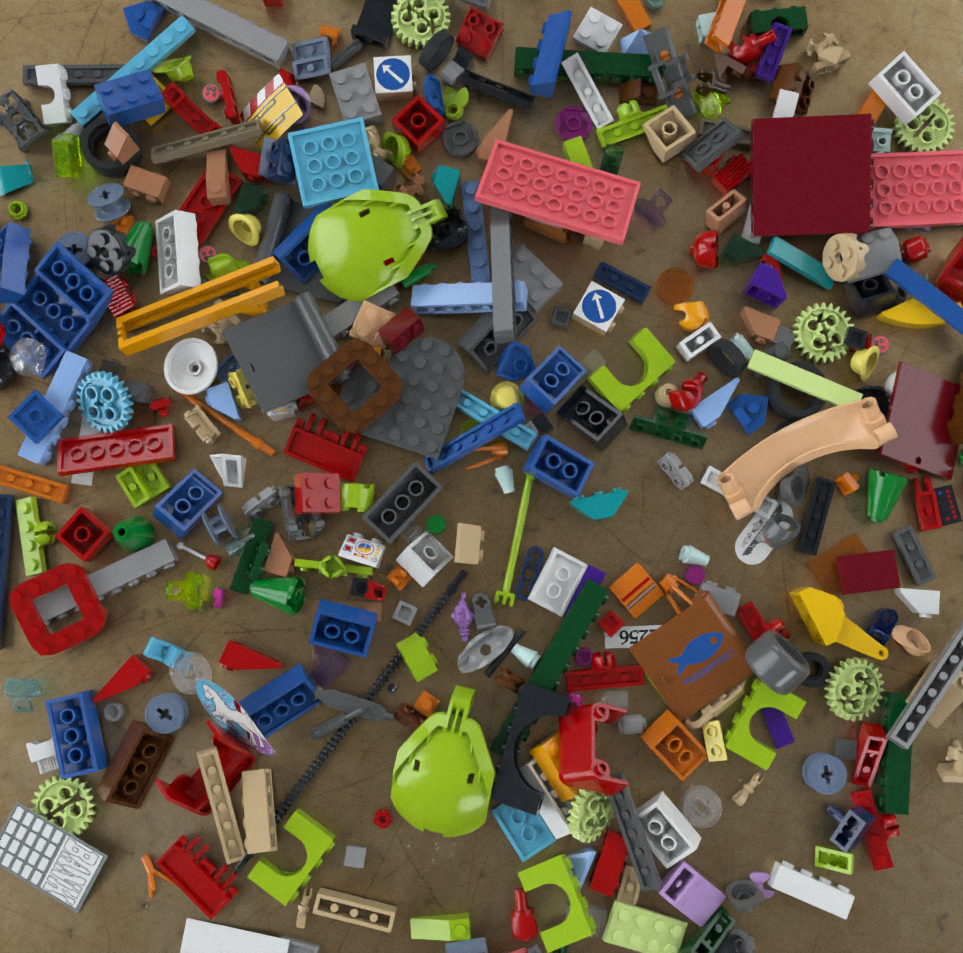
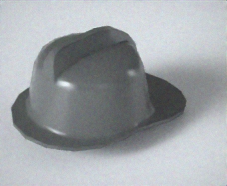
M799 465L793 475L781 480L777 494L779 500L793 503L796 507L801 505L810 481L806 466Z
M748 879L735 880L726 889L727 896L733 906L741 912L752 913V910L761 904L765 898L758 886Z
M733 929L726 935L715 950V953H755L754 942L756 939L749 936L742 929Z

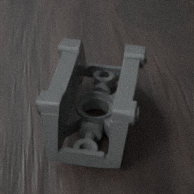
M13 89L0 96V105L6 107L5 111L7 112L2 113L0 111V126L6 127L18 142L17 145L20 151L26 152L30 149L29 145L42 134L45 137L50 134L51 128L42 123L30 108L31 105L27 99H23ZM10 95L15 100V107L13 105H9L8 97H10ZM21 114L22 118L18 122H13V116ZM28 123H33L39 131L34 132L28 129ZM19 129L25 131L26 141L20 136Z
M295 484L278 486L277 490H279V501L282 504L288 542L318 537L325 527L324 520L321 519L320 515H300L299 518L295 517L293 510L295 507ZM303 522L308 525L310 536H307L306 532L302 530Z

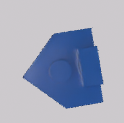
M148 0L123 8L131 34L146 42H149L166 12L164 8Z
M432 73L426 76L423 83L426 101L440 116H444L445 108L440 81Z
M517 341L510 342L508 347L505 346L499 358V365L495 374L511 382L530 375L536 369L530 348Z
M741 393L726 404V407L746 433L750 435L765 424L769 397Z

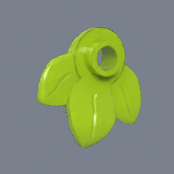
M446 86L443 92L445 115L452 121L458 120L462 117L463 108L469 101V92L466 87L457 92L452 87Z

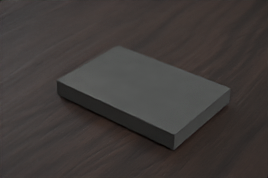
M723 118L682 150L680 155L699 173L743 139L745 135L728 119Z

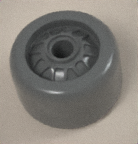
M765 631L745 651V660L752 671L764 684L780 695L790 694L810 674V666L803 655L776 631Z

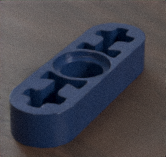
M533 546L526 553L516 588V596L519 600L527 601L529 595H526L525 598H522V594L519 593V589H523L525 585L524 583L521 584V580L533 582L532 587L528 585L527 591L531 593L538 579L544 558V552L540 547ZM538 550L540 558H536L534 563L538 564V568L533 565H526L527 561L531 563L532 556H530V552ZM527 568H532L535 571L533 579H527L524 576V571Z

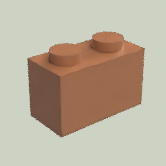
M133 165L130 166L123 183L129 195L136 198L139 196L145 197V200L154 204L156 202L163 204L171 185L165 176Z
M733 189L706 210L705 224L713 231L717 230L718 235L746 214L747 199Z

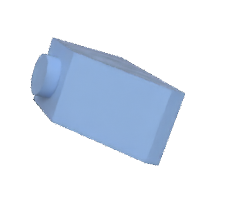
M229 382L206 389L207 395H205L208 406L238 422L243 421L233 388Z

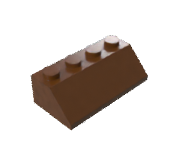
M133 719L96 792L105 802L139 809L175 738L169 734L157 733L147 723Z

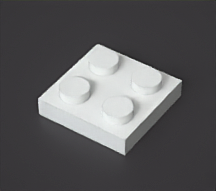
M590 7L575 32L572 41L590 51L608 52L623 24Z

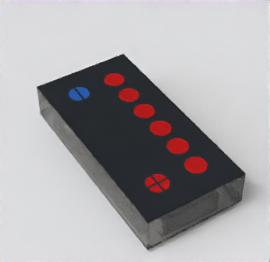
M952 484L933 489L936 494L942 526L962 522Z

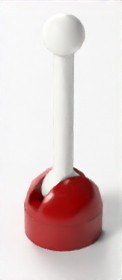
M183 542L177 544L178 549H184L204 559L205 565L212 571H215L220 565L221 557L215 554L204 556L185 546Z

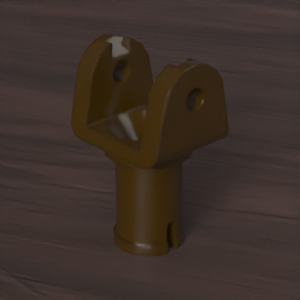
M701 69L697 72V79L705 82V84H698L695 90L697 94L706 97L713 91L727 96L731 84L716 80L715 72L712 70Z

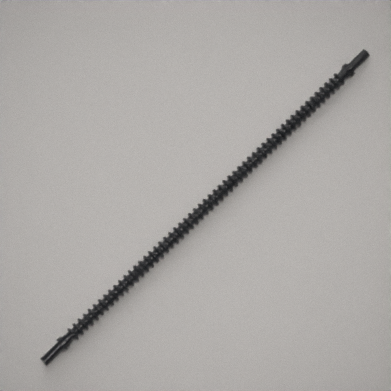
M462 569L453 582L449 583L446 591L441 593V598H437L438 602H434V607H430L431 611H427L428 615H424V620H420L421 624H417V629H413L414 633L422 637V633L427 632L426 628H430L429 624L433 623V619H437L436 615L440 614L439 611L444 609L443 606L447 605L446 602L451 600L450 597L456 593L458 586L468 575L466 571ZM396 651L397 655L393 656L392 661L389 660L390 664L386 665V669L382 670L383 673L379 674V678L375 679L376 683H372V688H368L369 692H365V697L362 696V699L368 701L375 700L374 696H377V692L382 690V686H385L384 683L389 681L388 677L391 678L392 672H396L395 668H399L398 664H402L403 657L400 652ZM360 716L349 719L348 724L340 729L338 728L337 733H333L334 737H330L331 741L326 742L327 746H324L323 751L319 752L320 756H316V761H312L313 765H309V770H305L306 774L301 775L302 779H298L299 783L294 784L295 788H291L292 792L287 793L288 797H284L285 801L280 802L281 806H278L277 811H275V824H280L279 820H283V815H286V811L290 810V806L294 805L293 801L298 800L297 796L300 797V792L305 791L304 787H308L307 783L312 782L311 778H315L314 774L319 773L318 769H322L321 765L326 764L325 760H328L329 755L333 754L332 751L336 750V745H340L339 741H343V736H347L346 732H350V727H354L353 723H357L356 719L361 718ZM245 849V856L236 863L233 869L239 873L249 859L254 857L255 853L247 854Z

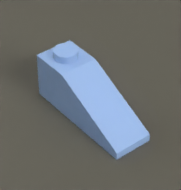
M739 377L699 402L696 408L688 411L700 430L704 427L708 430L717 423L715 420L720 417L740 381Z

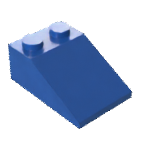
M559 345L525 379L518 389L547 414L587 370Z
M194 468L154 506L153 516L182 540L202 519V512L207 513L222 496L223 492Z

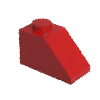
M230 146L229 150L246 180L254 184L257 182L263 183L265 177L258 175L261 154Z

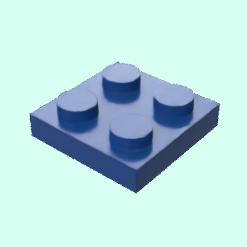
M36 389L8 416L35 444H39L65 417Z

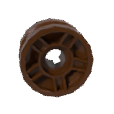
M502 666L500 675L496 676L494 680L513 693L518 694L519 687L525 683V680Z

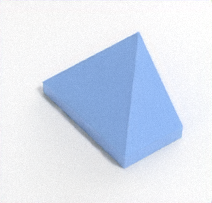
M639 29L620 39L621 53L649 54L643 36L650 32Z
M587 847L566 856L572 861L573 868L571 870L574 877L578 878L581 887L596 854L593 847Z

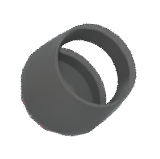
M775 514L763 525L762 538L769 547L780 549L789 545L791 539L799 535L801 526L791 516ZM782 521L787 522L793 526L795 531L785 530L779 526V523Z

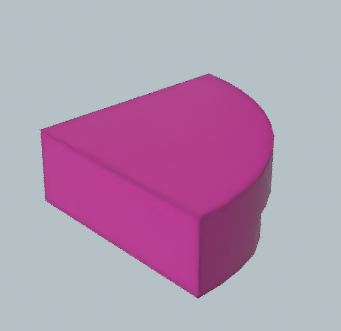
M214 589L213 597L215 602L213 606L215 608L222 609L226 590Z

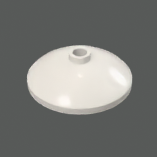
M187 338L175 344L167 354L164 363V374L168 384L177 392L186 395L197 394L207 389L214 381L218 371V357L215 350L209 343L198 338Z

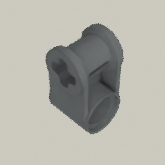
M483 593L475 594L472 599V606L475 613L474 619L477 632L495 628L496 622L489 597ZM478 597H482V599L484 600L486 599V602L483 603V607H480L479 604H476V601H478Z

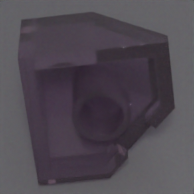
M315 645L312 649L311 676L324 690L353 664L343 652Z

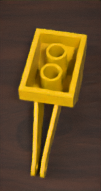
M799 587L789 592L815 645L828 646L835 642L877 660H885L888 657L887 648L845 617L843 610L845 607L840 598L811 587Z

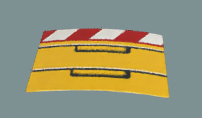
M279 74L249 102L240 114L243 122L260 119L262 135L254 139L260 151H262L264 137L277 140L293 123L303 116Z

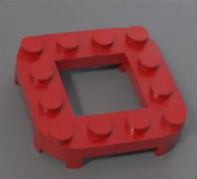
M69 562L63 563L17 585L9 595L11 609L29 644L41 656L55 655L98 634L106 624L107 609L103 608L87 576L88 572L84 567L82 568L77 564ZM67 584L84 619L50 634L33 599Z

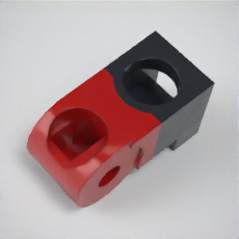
M353 577L349 595L384 601L388 586Z

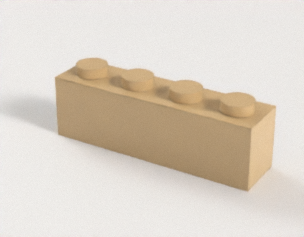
M271 769L244 771L240 778V785L243 789L242 807L245 812L243 826L246 829L245 849L247 854L276 851L278 849Z
M320 887L313 914L391 933L397 906Z

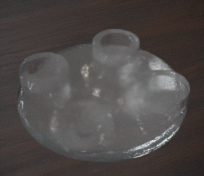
M22 338L15 342L10 350V362L13 369L23 376H33L43 372L46 362L45 346L32 338Z

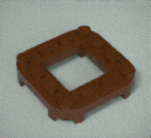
M359 338L342 345L316 367L307 380L311 397L321 406L341 431L349 434L365 432L371 424L400 401L403 390L401 379L368 342ZM357 361L382 389L353 413L332 390L329 384Z

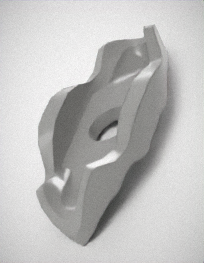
M499 625L477 635L458 656L457 666L459 671L463 674L470 673L494 661L507 648L514 637V631L507 626ZM484 645L491 647L489 655L481 654V648Z

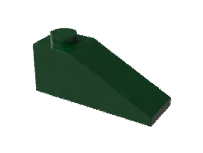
M723 906L720 907L702 928L699 927L688 938L678 953H714L736 923V920Z

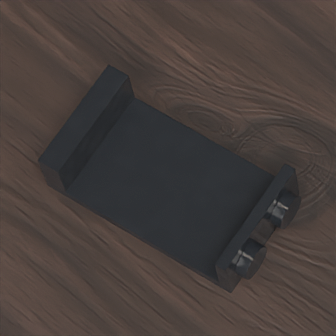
M366 0L357 25H352V40L357 38L362 43L387 51L394 32V25L391 24V19H393L391 12L394 11L393 5H398L397 0Z

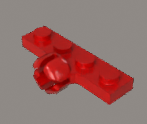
M752 600L737 608L736 613L753 641L768 630L777 631L786 639L790 638V632L785 627L784 622L780 618L765 622Z
M604 651L605 662H603L601 652H597L592 655L591 668L566 671L567 692L645 685L644 670L640 664L617 666L615 655L608 651Z
M870 788L851 791L850 795L854 807L861 805L876 818L864 835L874 871L894 868L887 840L899 837L900 828L895 814L878 813Z

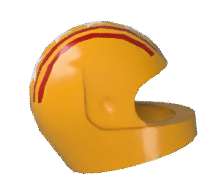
M703 301L674 305V310L684 311L686 314L685 319L678 321L685 331L695 332L709 321V312Z

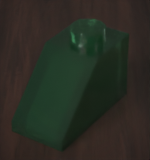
M607 143L599 170L618 175L625 148Z
M242 182L233 215L250 214L255 216L262 212L264 205L266 206L269 200L265 187Z
M733 233L719 257L728 265L738 266L760 260L767 251Z

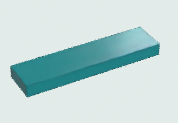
M777 236L772 238L767 251L768 255L827 290L832 288L834 280L828 276L821 262Z

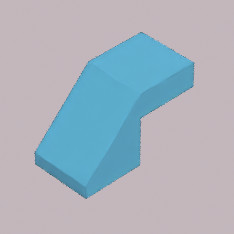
M152 636L143 653L146 657L161 661L168 667L183 672L186 671L194 655L172 643Z

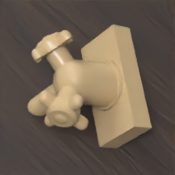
M823 33L822 36L825 37V40L819 44H814L813 39L810 38L806 45L807 55L811 56V52H816L819 57L821 52L830 47L831 44L837 46L839 42L836 40L835 34ZM849 50L842 52L834 67L822 61L814 63L809 71L812 78L846 65L851 54Z
M218 298V299L214 302V304L216 305V304L221 303V302H223V301H222L220 298ZM232 315L202 327L201 332L205 333L207 328L211 329L217 336V340L212 341V344L223 345L227 343V340L222 330L242 321L236 315Z
M954 740L952 746H948L945 758L947 761L954 759V763H938L936 769L943 782L963 783V748L958 740Z

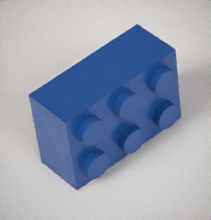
M149 69L94 85L97 100L110 127H112L115 121L120 126H124L166 113L164 98Z
M546 434L538 437L522 471L567 497L574 498L579 496L595 463Z
M320 599L309 644L366 658L378 613Z

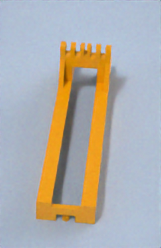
M272 256L117 317L116 325L119 330L117 334L121 336L118 338L119 350L126 356H130L240 312L253 317L268 312L267 302L284 296V287L282 285L279 286L278 281L261 286L258 281L280 273V264ZM242 287L251 290L127 339V332Z

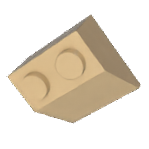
M672 105L643 124L652 150L663 163L693 143L696 131L675 105Z
M458 523L455 563L478 565V561H482L483 550H479L480 542H484L485 531L481 530V526Z

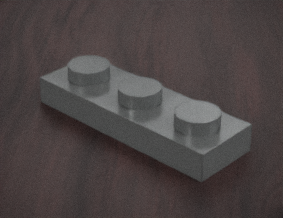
M912 525L893 532V538L916 585L920 586L936 579L937 577Z

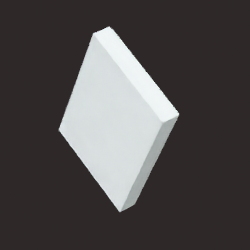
M553 547L528 600L563 617L588 565Z

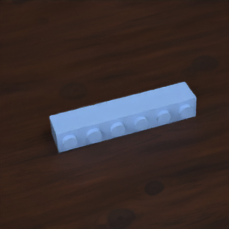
M515 280L516 311H526L528 289L524 281ZM477 281L475 283L458 282L456 284L413 285L411 307L417 315L493 312L492 282L484 283Z
M66 350L45 395V398L65 417L39 444H35L26 435L17 454L18 456L43 466L50 462L53 448L58 444V439L61 438L60 433L68 424V416L77 404L76 399L78 395L76 392L81 391L78 385L82 384L81 380L86 378V375L91 374L93 362Z

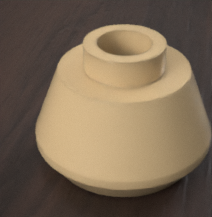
M671 382L659 384L654 392L655 401L662 407H673L668 392L679 390L678 387Z

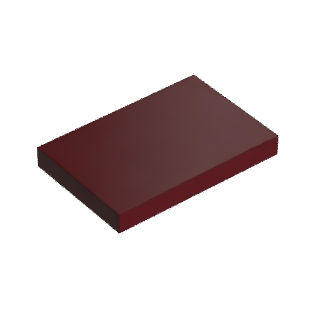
M895 549L836 556L841 595L901 588Z

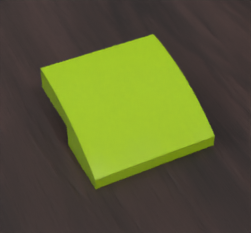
M157 463L131 466L115 476L134 508L148 503L172 488Z

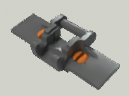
M668 26L643 36L652 62L648 66V70H651L659 93V100L664 98L668 108L675 105L684 118L696 114L697 110L687 84L689 81L696 80L695 74L688 72L685 63L689 59L688 53L680 56L677 55ZM659 66H661L664 77L668 85L667 91L665 89L664 83L662 81L658 69Z

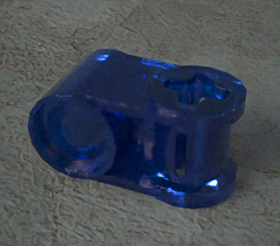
M889 608L878 609L865 632L884 646L898 621L897 612ZM886 612H888L890 615V618L887 622H885L883 619V615Z

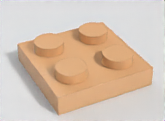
M364 300L349 335L366 341L372 346L381 347L384 350L386 345L383 343L378 330L397 314Z

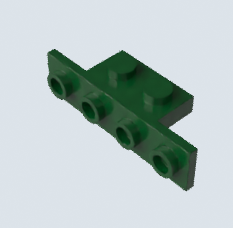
M656 405L653 410L652 419L634 415L629 429L700 449H703L708 439L707 434L690 430L692 415Z
M255 516L229 590L248 595L251 582L253 580L256 581L258 576L261 577L264 570L262 563L264 558H268L271 550L267 540L274 522Z

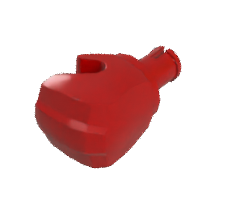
M773 28L760 36L754 33L749 35L750 38L740 35V38L744 41L742 46H738L734 41H731L728 46L731 58L744 66L758 59L763 53L762 49L764 46L778 40Z
M698 372L694 379L689 378L682 383V390L668 392L671 405L680 411H689L696 408L701 401L704 392L702 386L708 380L707 375L704 372Z
M524 888L514 889L516 907L511 910L512 936L515 940L530 942L539 936L537 922L533 916L535 911L533 907L528 906L527 894Z

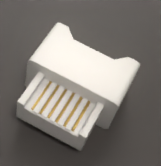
M52 737L50 740L42 743L36 740L26 744L31 763L37 761L40 774L58 769Z

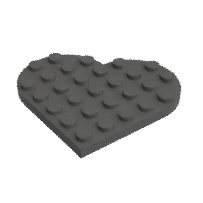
M425 337L410 342L398 354L394 355L391 363H387L401 379L403 390L400 401L371 424L361 435L439 460L465 384V369L461 357L451 345L440 339ZM362 365L352 372L348 381L343 383L340 392V399L353 413L382 389Z

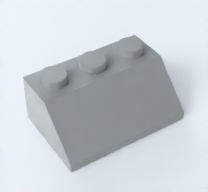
M890 227L857 236L856 239L860 243L867 244L869 247V252L864 256L866 267L858 273L860 277L858 280L847 282L849 284L882 275L895 259L898 258L902 261L898 239Z

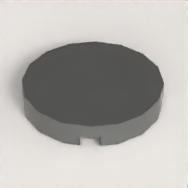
M463 120L453 121L446 126L443 132V147L453 157H468L478 147V131L471 123L469 124Z

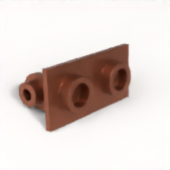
M403 701L394 712L395 720L405 727L409 722L412 723L409 729L412 732L428 718Z

